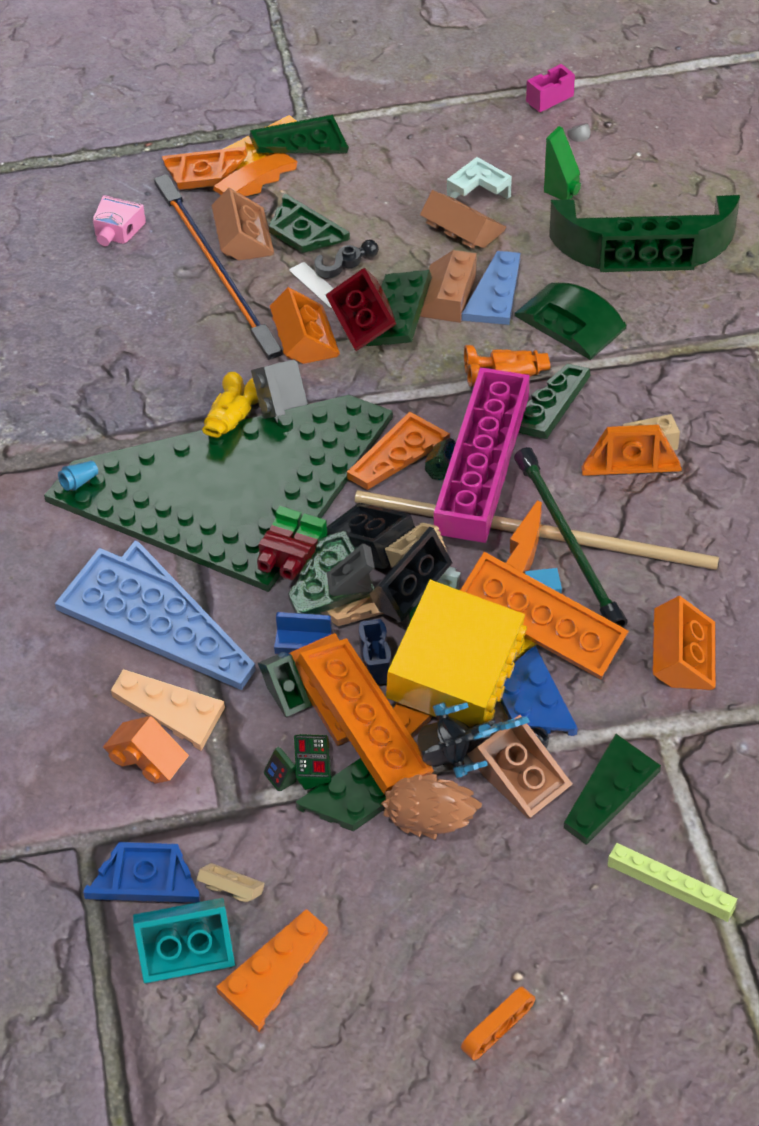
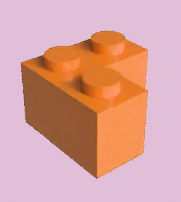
M152 716L122 722L103 746L109 753V758L115 764L121 767L136 764L142 770L143 776L155 784L170 781L189 756Z

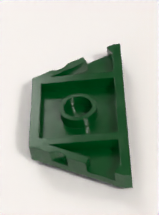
M286 193L282 197L281 206L277 207L275 211V217L272 218L269 224L270 234L301 253L342 243L350 239L349 231Z
M359 758L331 777V782L319 785L297 800L296 808L303 813L305 810L320 815V819L329 823H337L340 827L354 832L384 811L385 807L382 805V802L386 799V794H383L364 762Z

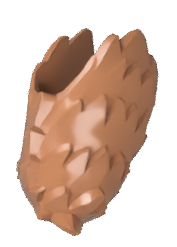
M418 774L411 778L399 780L391 791L385 792L386 799L382 802V805L385 807L383 815L389 817L402 831L407 834L412 832L418 837L423 834L432 839H436L439 833L453 832L455 829L468 825V820L472 819L475 812L482 807L480 801L471 797V795H474V791L464 786H458V783L452 780L437 779V774L425 776Z

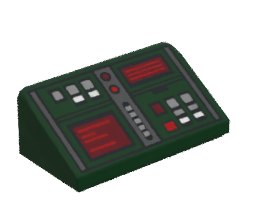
M294 735L296 778L302 787L308 790L331 782L328 736Z

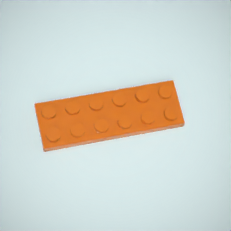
M483 552L460 591L525 614L523 623L524 626H527L525 638L600 680L629 632L625 628L486 552Z
M347 638L300 653L297 660L383 794L386 791H391L395 783L403 778H411L418 774L421 776L431 775L434 772L432 766L425 764L422 760L418 745Z

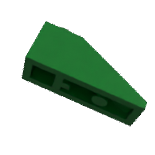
M558 126L546 138L544 193L560 200H568L580 191V171L564 129Z

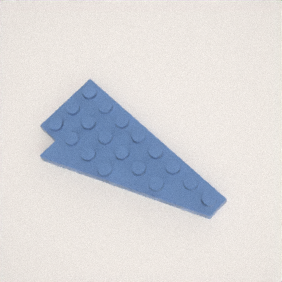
M136 540L122 557L99 548L55 602L57 611L240 690L244 688L256 671L255 663Z

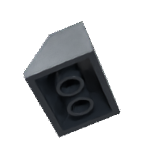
M429 527L413 543L369 594L380 612L402 622L420 602L429 580L437 582L452 565V561L434 528Z

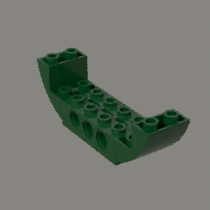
M740 195L716 196L714 215L576 218L575 199L551 200L549 237L563 254L585 266L599 269L600 272L694 270L695 266L716 258L732 242L736 230Z

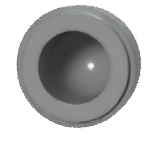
M587 123L577 125L567 131L569 138L576 142L588 140L591 133Z

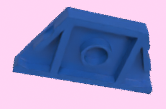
M536 646L530 648L515 662L511 677L509 679L506 678L504 683L505 690L500 702L508 719H513L518 715L522 717L527 716L530 721L527 724L530 728L539 726L543 727L548 734H551V730L568 731L569 736L577 735L578 728Z
M119 842L111 852L110 858L98 869L99 875L83 891L85 899L200 902L199 891L196 889L178 844Z

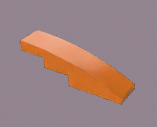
M276 153L263 157L231 173L214 185L213 190L220 195L229 187L243 196L261 193L262 185L279 181L280 173L296 170L298 161L285 153Z
M538 500L510 538L511 556L506 561V564L524 574L525 571H529L539 541L542 502Z

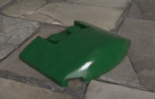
M549 283L515 312V317L589 360L594 358L619 336L627 326L618 311L607 300L585 287L572 283Z

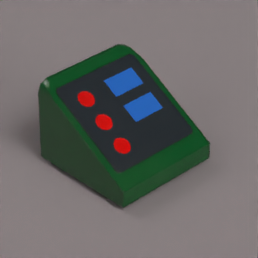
M279 747L275 748L265 767L264 775L277 791H282L296 783L295 764Z

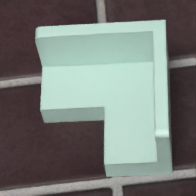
M476 157L447 179V196L456 199L460 195H467L480 185L492 193L499 194L508 199L511 197L512 176Z

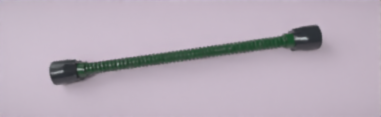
M530 447L520 449L514 455V460L524 476L531 478L600 603L601 616L624 628L628 623L627 618L615 601L612 602L604 591L541 477V468L533 449Z

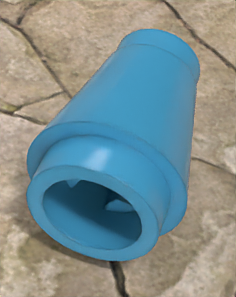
M92 460L64 466L62 471L58 472L59 482L66 491L70 489L74 491L95 475H98V467Z

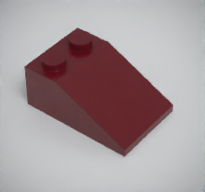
M365 267L325 294L356 351L396 324L383 289L378 280Z

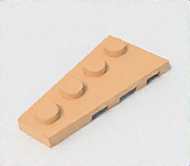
M124 669L111 689L113 698L138 713L143 712L147 716H152L160 726L164 725L172 730L175 736L192 742L193 747L202 751L225 708L224 701Z

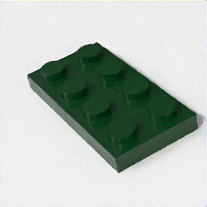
M430 270L385 274L381 288L387 297L396 324L366 344V346L412 343L432 279Z

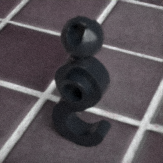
M372 239L365 240L360 248L352 245L343 246L338 250L335 264L332 266H324L323 256L318 255L314 262L316 274L324 278L336 277L342 272L343 267L350 269L358 266L361 262V257L372 258L376 256L379 246Z

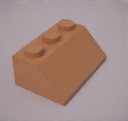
M229 187L211 205L221 251L226 256H232L237 260L273 255L274 250L264 207Z
M435 190L431 191L420 213L421 216L427 218L426 223L437 229L439 226L445 228V234L455 239L457 236L463 238L462 243L473 249L476 245L485 248L506 229V226Z
M453 250L430 264L429 270L432 279L420 317L461 323L462 312L467 305L476 277L477 253Z

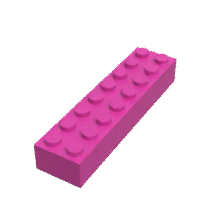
M480 367L434 510V525L438 526L441 536L486 543L528 402L530 375Z

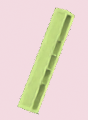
M616 843L609 855V867L719 917L726 922L729 921L736 908L738 898L619 843Z

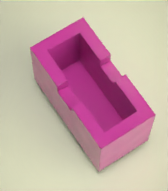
M560 64L549 69L544 76L539 74L528 79L526 102L540 113L573 97L575 74Z

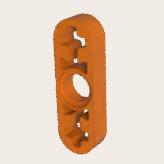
M523 986L516 989L469 1033L461 1045V1050L472 1060L479 1059L531 1009L536 999L535 996Z

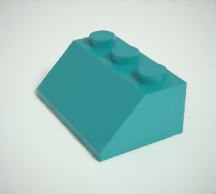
M224 898L133 914V925L144 983L235 966Z

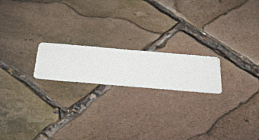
M305 262L290 269L300 281L332 308L325 294L333 290V287L316 274Z

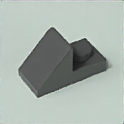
M365 544L360 545L326 573L330 595L340 596L372 590L369 573L375 567L371 547Z

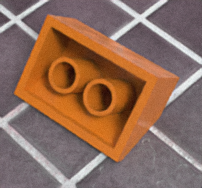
M287 287L270 305L273 315L272 319L275 322L285 356L302 364L339 356L340 353L323 305Z
M680 595L654 608L653 675L671 688L715 689V621Z

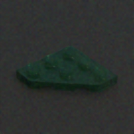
M345 531L320 538L313 556L307 560L300 572L299 580L288 593L289 602L295 613L318 614L370 597L371 591L340 596L330 595L326 573L355 550Z

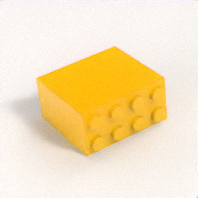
M429 580L388 670L386 698L435 717L434 705L445 702L446 707L468 703V708L449 713L448 716L465 723L470 728L475 724H482L493 719L495 704L497 701L500 702L503 696L506 678L509 679L515 666V657L520 655L525 642L523 640L527 630V626L523 625L525 614Z

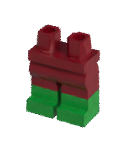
M279 506L276 511V519L259 543L258 569L268 573L271 572L274 566L280 568V575L291 581L298 574L305 575L307 567L311 564L327 539V520L305 513L302 517V513Z

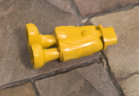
M231 371L223 377L222 386L225 392L220 393L212 403L211 410L204 420V427L202 428L204 434L217 438L222 434H226L229 430H233L238 422L242 421L250 413L251 405L259 403L253 378L247 382L244 388L243 379L238 373Z

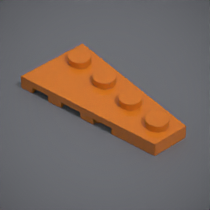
M409 412L347 471V479L369 490L450 441V433Z
M304 910L217 985V993L260 1032L270 1012L276 1009L281 1002L280 998L289 986H292L298 977V972L304 964L309 962L327 936L328 927L309 910Z

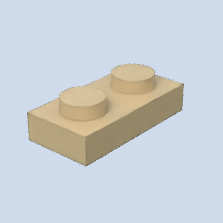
M213 863L199 869L197 881L205 883L208 889L213 891L224 890L232 893L233 898L244 902L251 901L260 896L265 884Z

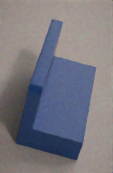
M277 612V633L274 651L275 654L281 652L290 653L331 635V616Z

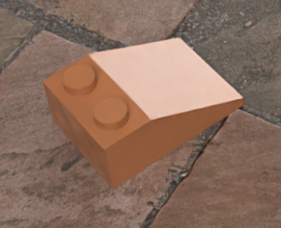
M528 724L507 730H499L467 754L473 763L487 761L488 766L478 768L484 778L528 819L573 785Z

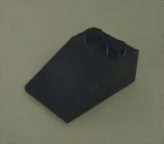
M358 503L327 526V537L349 553H352L362 544L371 547L374 567L384 569L391 566L385 548L396 542L397 539H401L408 531H412L415 525L411 514Z

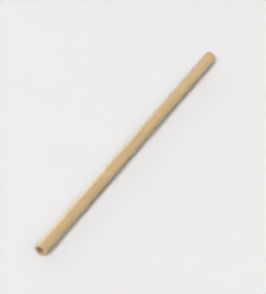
M359 490L356 491L355 503H364L386 509L434 517L435 504ZM494 515L491 528L515 532L522 520ZM541 524L539 537L566 542L558 527ZM571 530L579 545L717 570L719 561L717 556Z

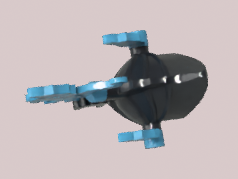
M445 702L433 706L438 722L422 726L417 739L418 749L425 764L438 767L452 763L455 776L459 778L467 775L468 771L488 766L487 761L464 764L463 759L469 751L471 741L489 737L491 733L499 730H507L530 722L527 716L517 719L513 718L497 724L495 720L491 719L482 724H475L470 728L465 723L448 716L449 713L468 708V703L446 707Z

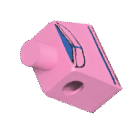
M104 195L93 218L98 243L102 246H108L111 241L122 244L127 243L146 223L143 205Z

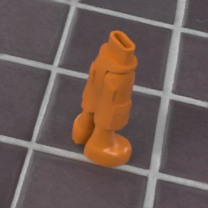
M473 345L464 346V367L469 387H474L480 367L530 376L538 375L540 371L550 370L551 368L548 353L538 354L537 350H533V353L527 350H493L490 357L478 356Z

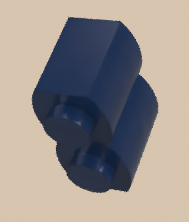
M381 619L361 621L359 625V643L363 663L377 684L387 683V674L391 665V650L387 644L386 626Z

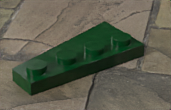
M333 114L250 130L249 134L257 153H348L349 149Z
M567 363L547 381L545 388L537 389L531 394L532 399L527 402L518 433L547 439L590 378V368Z
M615 734L565 819L564 829L587 845L660 772L661 765L618 734Z

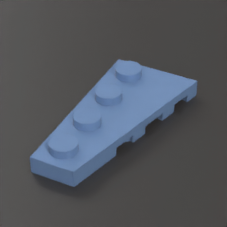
M496 252L462 312V321L510 325L520 264V253Z

